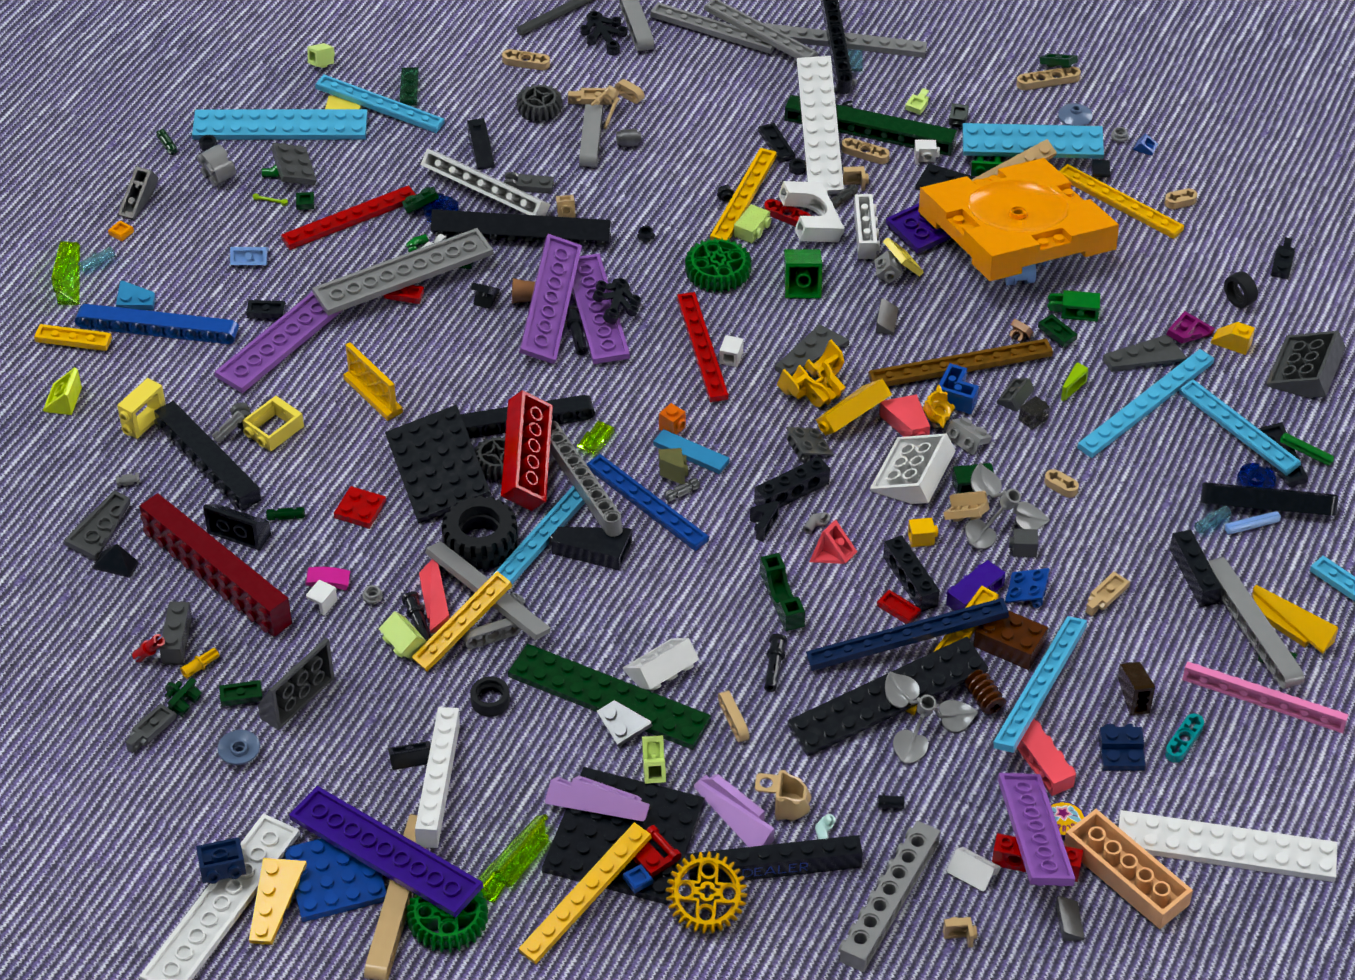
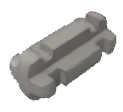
M135 472V475L130 473L121 475L122 477L116 476L118 487H121L120 485H134V482L140 483L137 472Z

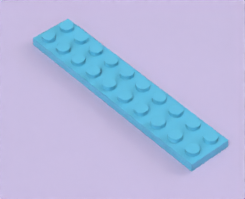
M367 109L195 110L192 138L193 140H199L205 135H211L216 140L366 139L368 112Z

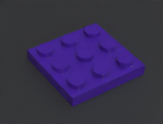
M919 203L886 218V224L917 254L951 239L942 228L935 229L919 213Z

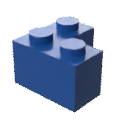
M949 363L939 383L942 392L948 393L947 401L955 405V410L972 414L978 401L979 386L966 382L967 368Z

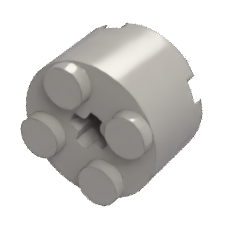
M220 144L196 156L198 162L202 165L200 168L201 173L204 177H209L214 187L236 174L232 160H228V153Z

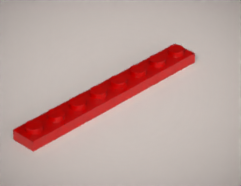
M409 185L281 234L282 241L289 250H292L403 206L402 201L405 198L416 194Z
M695 292L677 294L678 305L709 401L711 403L728 400L727 388Z

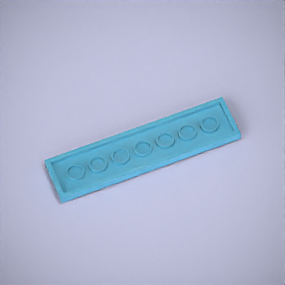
M963 123L962 126L963 156L1014 157L1048 139L1057 152L1056 156L1052 158L1103 159L1104 157L1103 126Z

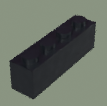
M1192 530L1172 533L1170 551L1199 607L1218 604L1222 587Z

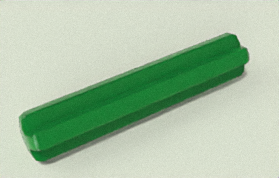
M1284 433L1280 438L1282 444L1327 466H1330L1334 460L1333 455L1288 433Z

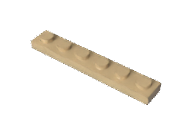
M1046 139L973 178L972 181L987 178L991 175H998L999 168L1041 158L1049 160L1056 156L1057 152L1049 140Z

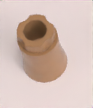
M513 278L512 303L531 302L535 281Z

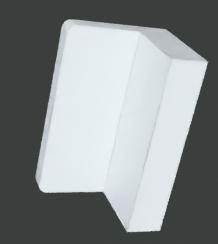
M960 847L956 849L947 872L975 888L985 891L992 876L997 875L1001 867L965 847Z

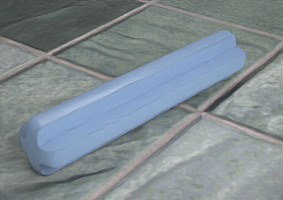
M1273 511L1226 523L1225 531L1230 535L1280 522L1281 515L1278 511Z

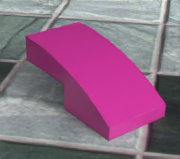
M309 567L305 585L313 587L318 580H321L346 591L349 584L350 570L334 567Z

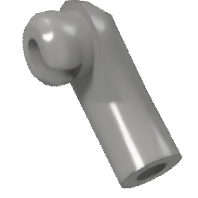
M827 512L811 515L803 527L804 532L811 534L815 527L826 525L830 521V515Z

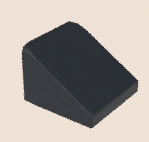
M1092 160V176L1109 178L1110 161Z

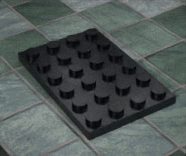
M457 404L385 432L418 523L445 514L452 505L456 506V502L464 501L467 497L472 496V498L483 495L486 498L492 496Z

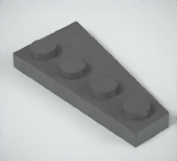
M819 324L775 365V371L781 374L782 370L786 369L793 376L799 365L803 368L805 367L808 359L812 363L818 361L823 355L829 340L832 339L839 348H845L849 345V339Z
M1168 335L1103 354L1102 358L1111 372L1133 370L1137 366L1150 368L1154 364H1162L1163 366L1171 365L1172 362H1179L1181 364L1187 359Z
M114 490L64 539L65 546L96 561L130 505V498Z

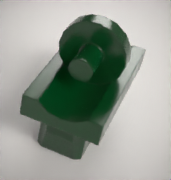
M191 677L181 689L182 683L180 681H177L176 684L168 682L165 686L167 691L165 697L170 699L167 703V708L182 717L190 707L183 700L187 697L190 701L196 703L202 695V692L195 686L196 680Z

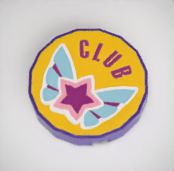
M1060 801L1052 803L1051 807L1062 840L1065 841L1066 832L1081 821L1085 815L1077 805Z

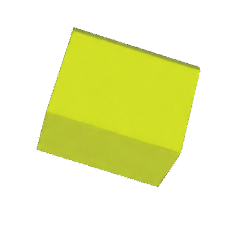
M74 367L53 383L43 408L44 412L72 415L82 389L77 368Z

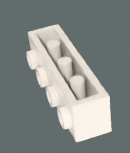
M855 194L854 197L858 259H876V253L880 251V241H877L879 239V229L876 228L878 226V218L875 216L876 204H873V194Z

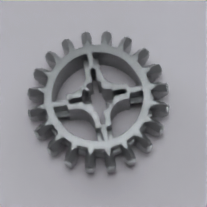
M546 84L526 86L518 94L516 101L519 114L522 117H526L527 120L532 119L533 122L536 120L541 122V120L548 121V119H554V116H558V113L561 112L563 105L561 94L557 91V88H553L552 85L546 86Z
M500 435L498 438L492 436L489 440L485 438L483 442H479L478 446L474 447L483 474L487 477L488 481L495 479L497 482L498 479H502L505 438H501Z

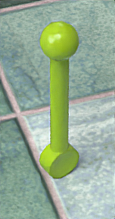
M257 193L252 196L254 200L261 199L281 203L282 206L288 205L287 199L279 200L259 196Z

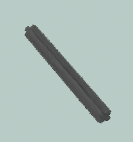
M571 0L518 26L517 33L522 36L593 0Z

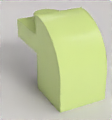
M663 735L642 737L645 784L666 782Z

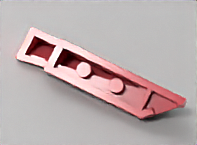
M432 559L419 572L427 621L430 623V634L436 633L449 620L439 565Z

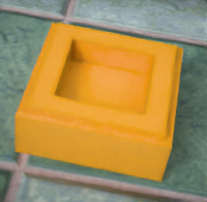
M121 220L108 230L110 236L120 241L125 240L134 232L132 226Z

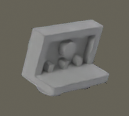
M965 417L951 420L945 432L953 443L972 455L976 454L980 445L989 444L992 436L987 434L984 428L975 426L970 419Z

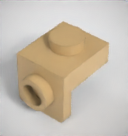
M864 166L843 167V185L861 184V191H865V185L869 184V175L865 173Z
M971 917L944 919V939L966 937L968 947H973L974 939H977L976 925L972 926Z

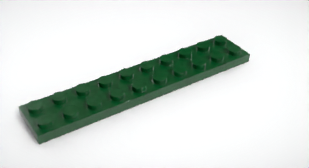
M528 643L508 671L509 678L595 712L615 700L651 721L653 726L645 730V732L656 736L663 735V739L691 750L694 749L711 721V715Z

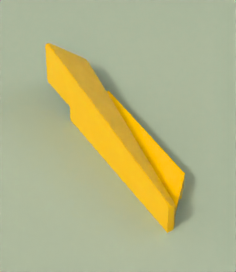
M1258 585L1253 587L1252 598L1272 627L1304 648L1310 643L1322 654L1335 642L1338 632L1337 626Z

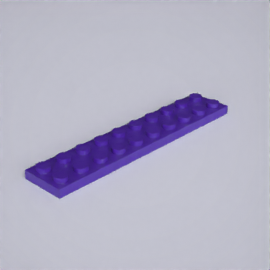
M316 786L289 814L291 821L455 918L484 887L482 881L319 786Z

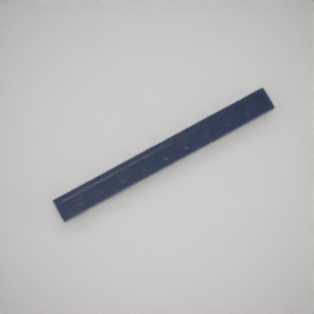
M1000 598L806 651L811 671L1005 619L1009 617V611L1004 599Z

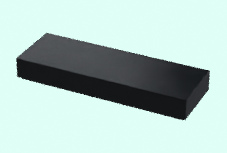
M775 123L758 127V132L769 149L777 152L776 159L779 163L795 159V153Z

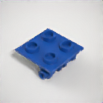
M1050 568L1012 572L1005 603L1030 600L1033 607L1039 608L1042 606L1043 597L1047 589L1046 584L1049 581Z

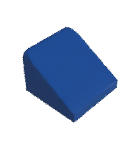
M1145 133L1138 139L1133 150L1152 156L1158 143Z

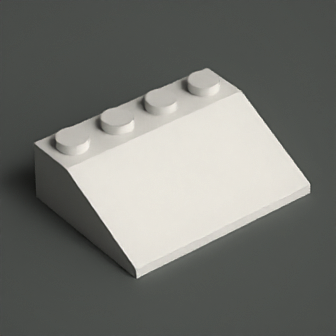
M947 433L897 437L870 487L871 492L911 504L929 503L956 451Z

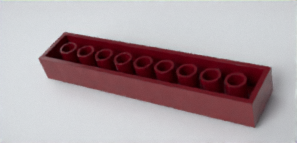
M159 493L139 505L140 518L143 521V532L149 538L152 537L161 548L164 547L168 550L173 558L179 559L185 568H190L199 579L207 582L212 590H217L224 600H229L238 611L245 613L251 622H256L265 633L268 632L275 637L292 624L289 599L286 595Z

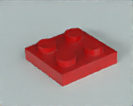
M350 486L334 511V518L370 529L386 503V496Z

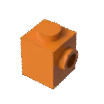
M670 403L659 413V430L662 431L664 429L678 435L686 428V412L674 404Z

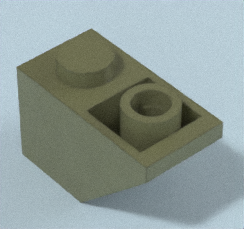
M658 449L660 476L679 484H685V477L688 476L686 455H682V449Z

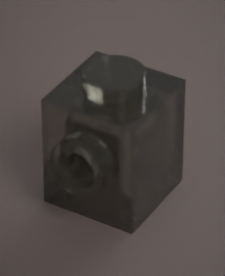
M1035 396L1020 406L1018 420L1033 430L1048 420L1050 406Z

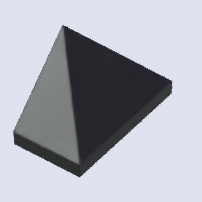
M115 544L101 552L93 568L131 578L139 563L121 546Z

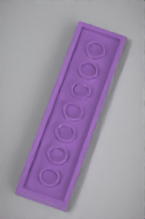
M547 234L519 353L555 364L582 245Z
M600 253L580 256L572 293L576 306L579 309V317L582 320V327L593 364L630 359V352L620 319L618 318L615 324L607 323L603 319L606 309H609L612 299L597 302L592 298L596 290L595 286L599 280L608 283ZM606 290L603 293H609L611 290Z
M311 292L214 372L215 377L239 392L244 393L342 311L328 316L313 292Z
M999 773V786L1030 885L1074 886L1075 876L1041 774Z

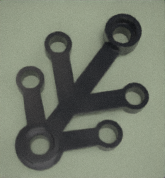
M598 11L588 13L586 16L588 22L580 27V33L584 36L588 35L586 43L588 45H595L596 40L601 34L607 43V53L609 55L619 54L620 44L613 40L609 33L616 34L619 37L627 36V28L621 26V18L617 16L612 19L603 17ZM603 23L610 24L613 27L603 25ZM596 26L594 32L590 34V29Z
M616 278L612 283H606L602 280L597 282L592 298L597 302L612 299L609 309H606L603 315V319L607 323L615 324L619 318V311L617 310L619 302L625 308L628 315L633 317L637 315L639 311L638 306L642 299L629 291L630 286L625 279ZM606 290H613V291H614V292H609V293H603V292H605ZM623 294L628 298L629 303H628V301L623 297Z

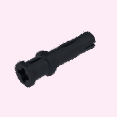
M571 305L568 306L566 326L571 330L576 354L583 355V351L586 353L588 349L581 328L582 320L579 317L578 307Z
M408 592L401 599L403 604L406 605L407 616L412 619L417 631L428 641L431 635L423 616L425 610L420 605L419 594L417 592Z
M777 633L770 636L769 642L771 644L767 651L769 662L764 689L768 692L776 691L781 661L785 658L784 647L788 642L786 636Z

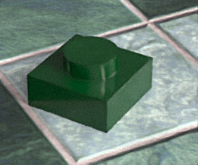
M314 192L296 193V209H314Z

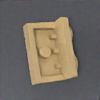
M986 491L951 494L949 496L951 507L943 513L945 520L953 519V522L969 517L971 520L982 518V515L990 509Z

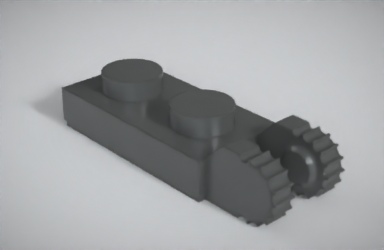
M506 172V180L504 181V183L521 191L551 194L554 177Z

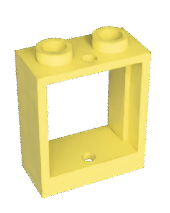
M147 378L117 405L122 431L126 435L138 439L154 424L156 419L154 411L166 405L161 384ZM147 403V407L138 416H136V412H138Z
M274 396L242 420L244 434L270 452L304 427L302 413L278 396ZM275 415L286 422L271 435H267L259 429L261 425Z

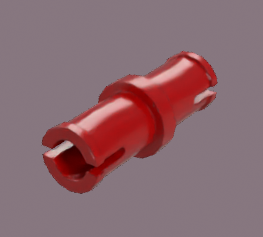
M155 634L150 640L142 642L140 647L133 651V659L135 660L139 656L136 662H142L146 657L154 655L157 649L164 645V637L157 640L161 635Z

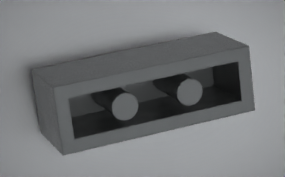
M169 601L162 634L165 643L159 648L162 664L183 665L192 623L190 602Z

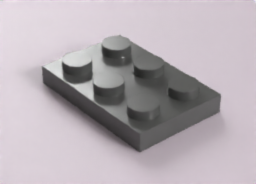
M272 143L271 150L281 182L315 186L317 180L306 147L285 143Z

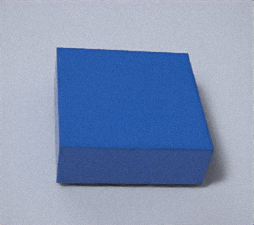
M642 864L623 873V879L634 893L653 884L652 877Z

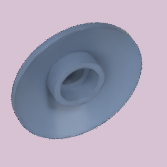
M1077 103L1066 104L1058 112L1059 120L1063 124L1070 126H1086L1092 121L1093 117L1088 107Z
M247 730L231 731L224 735L218 743L220 758L232 765L246 764L252 761L260 751L258 737Z

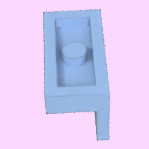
M230 247V265H267V251H269V248Z

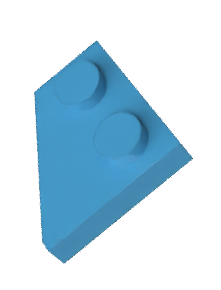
M120 281L116 307L154 310L155 292Z

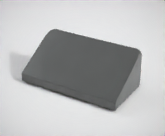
M883 298L880 301L876 333L894 335L899 307Z
M1030 378L1013 379L997 400V404L1013 411H1018L1034 390Z
M1057 896L1055 905L1062 941L1084 940L1078 901Z

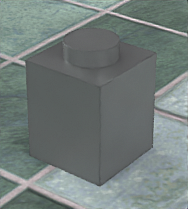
M1038 529L1013 530V537H1009V548H1012L1013 557H1037Z

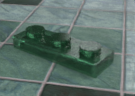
M419 67L401 69L400 103L417 106Z

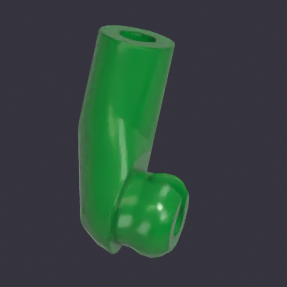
M276 164L272 168H262V177L280 176Z
M427 235L413 237L407 242L406 248H408V252L418 249V245L429 242Z

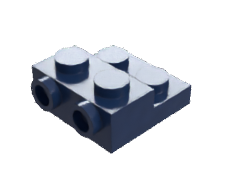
M1106 724L1104 727H1100L1098 739L1102 771H1145L1142 727H1137L1135 724H1127L1124 727Z
M239 837L196 846L203 883L215 884L222 879H238L241 875H246Z

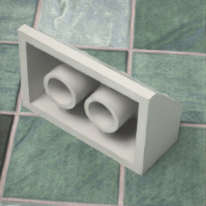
M673 638L624 666L623 670L640 688L654 691L662 686L661 683L665 680L670 681L678 677L677 673L680 671H687L693 668V663L697 662L699 658L689 638Z

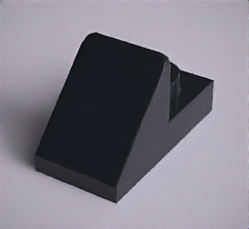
M472 282L471 290L476 291L473 304L488 309L491 308L500 289Z
M774 501L750 509V521L756 523L754 527L756 540L762 542L765 540L779 516L780 502Z

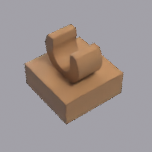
M1015 318L1010 324L1013 330L1009 336L1013 339L1016 334H1020L1017 339L1019 343H1022L1025 337L1030 339L1034 333L1030 326Z

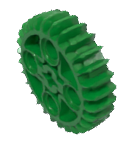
M708 238L707 242L701 240L700 244L695 243V246L691 247L690 251L687 252L685 272L690 282H694V286L699 285L700 289L706 288L707 292L713 290L714 293L716 290H720L721 293L723 290L729 292L730 288L736 290V286L741 287L742 283H746L751 273V257L745 247L742 248V244L737 245L736 241L730 242V239L726 241L723 238L721 240H716V238L710 240Z
M482 891L471 900L456 918L415 893L414 898H410V905L407 906V922L414 938L417 937L418 943L423 942L425 948L431 945L432 951L437 947L440 948L441 953L444 948H448L450 953L452 948L455 947L460 951L461 945H465L468 948L469 941L475 943L476 937L482 936V931H485L486 923H488L486 898H483ZM459 927H466L463 930L459 931ZM439 929V933L431 931Z

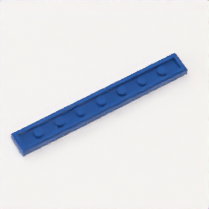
M601 454L586 463L594 475L694 551L709 541L707 534Z

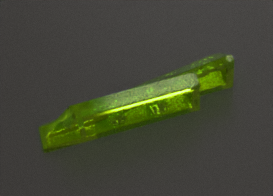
M60 241L51 276L58 305H79L80 244L78 242Z
M546 814L536 816L477 878L483 882L484 887L481 889L483 898L494 903L504 886L512 887L547 845L549 838L548 834H545V821L548 820Z

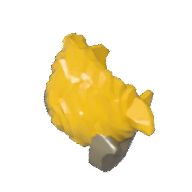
M937 385L936 391L927 396L923 406V410L934 429L944 428L955 409V405L947 401L948 393L942 392L940 385Z

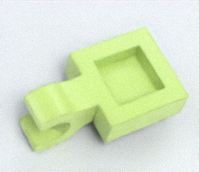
M922 88L918 96L913 94L905 104V110L921 115L928 105L929 97L927 94L929 90Z

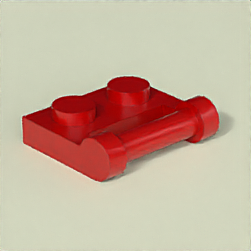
M651 825L646 831L651 834L652 838L650 840L653 839L668 856L664 858L648 841L633 858L638 865L642 864L652 878L679 861L682 857L681 852L678 849H674L661 836L659 829L655 825Z

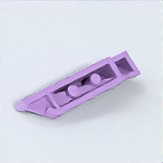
M716 774L710 778L704 775L694 784V788L698 793L705 797L709 805L748 847L770 845L774 842L775 829L764 822L765 811L720 775Z
M582 776L573 778L572 782L560 777L552 779L545 799V803L638 821H645L650 804L642 802V798L637 795Z

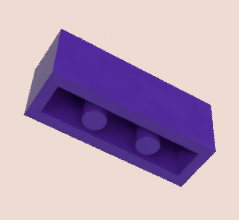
M986 560L983 564L977 565L969 575H965L959 583L947 590L946 605L954 611L965 608L981 585L993 592H997L1004 586L1006 572L989 560Z

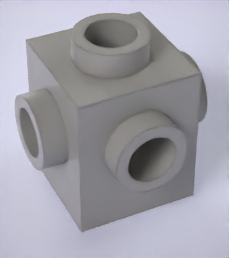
M888 250L874 260L877 277L887 283H891L903 274L902 264Z

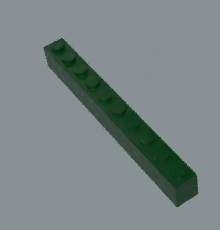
M790 95L785 106L784 121L802 124L800 96ZM836 104L838 132L910 148L915 147V140H936V147H940V154L951 156L955 147L957 130Z

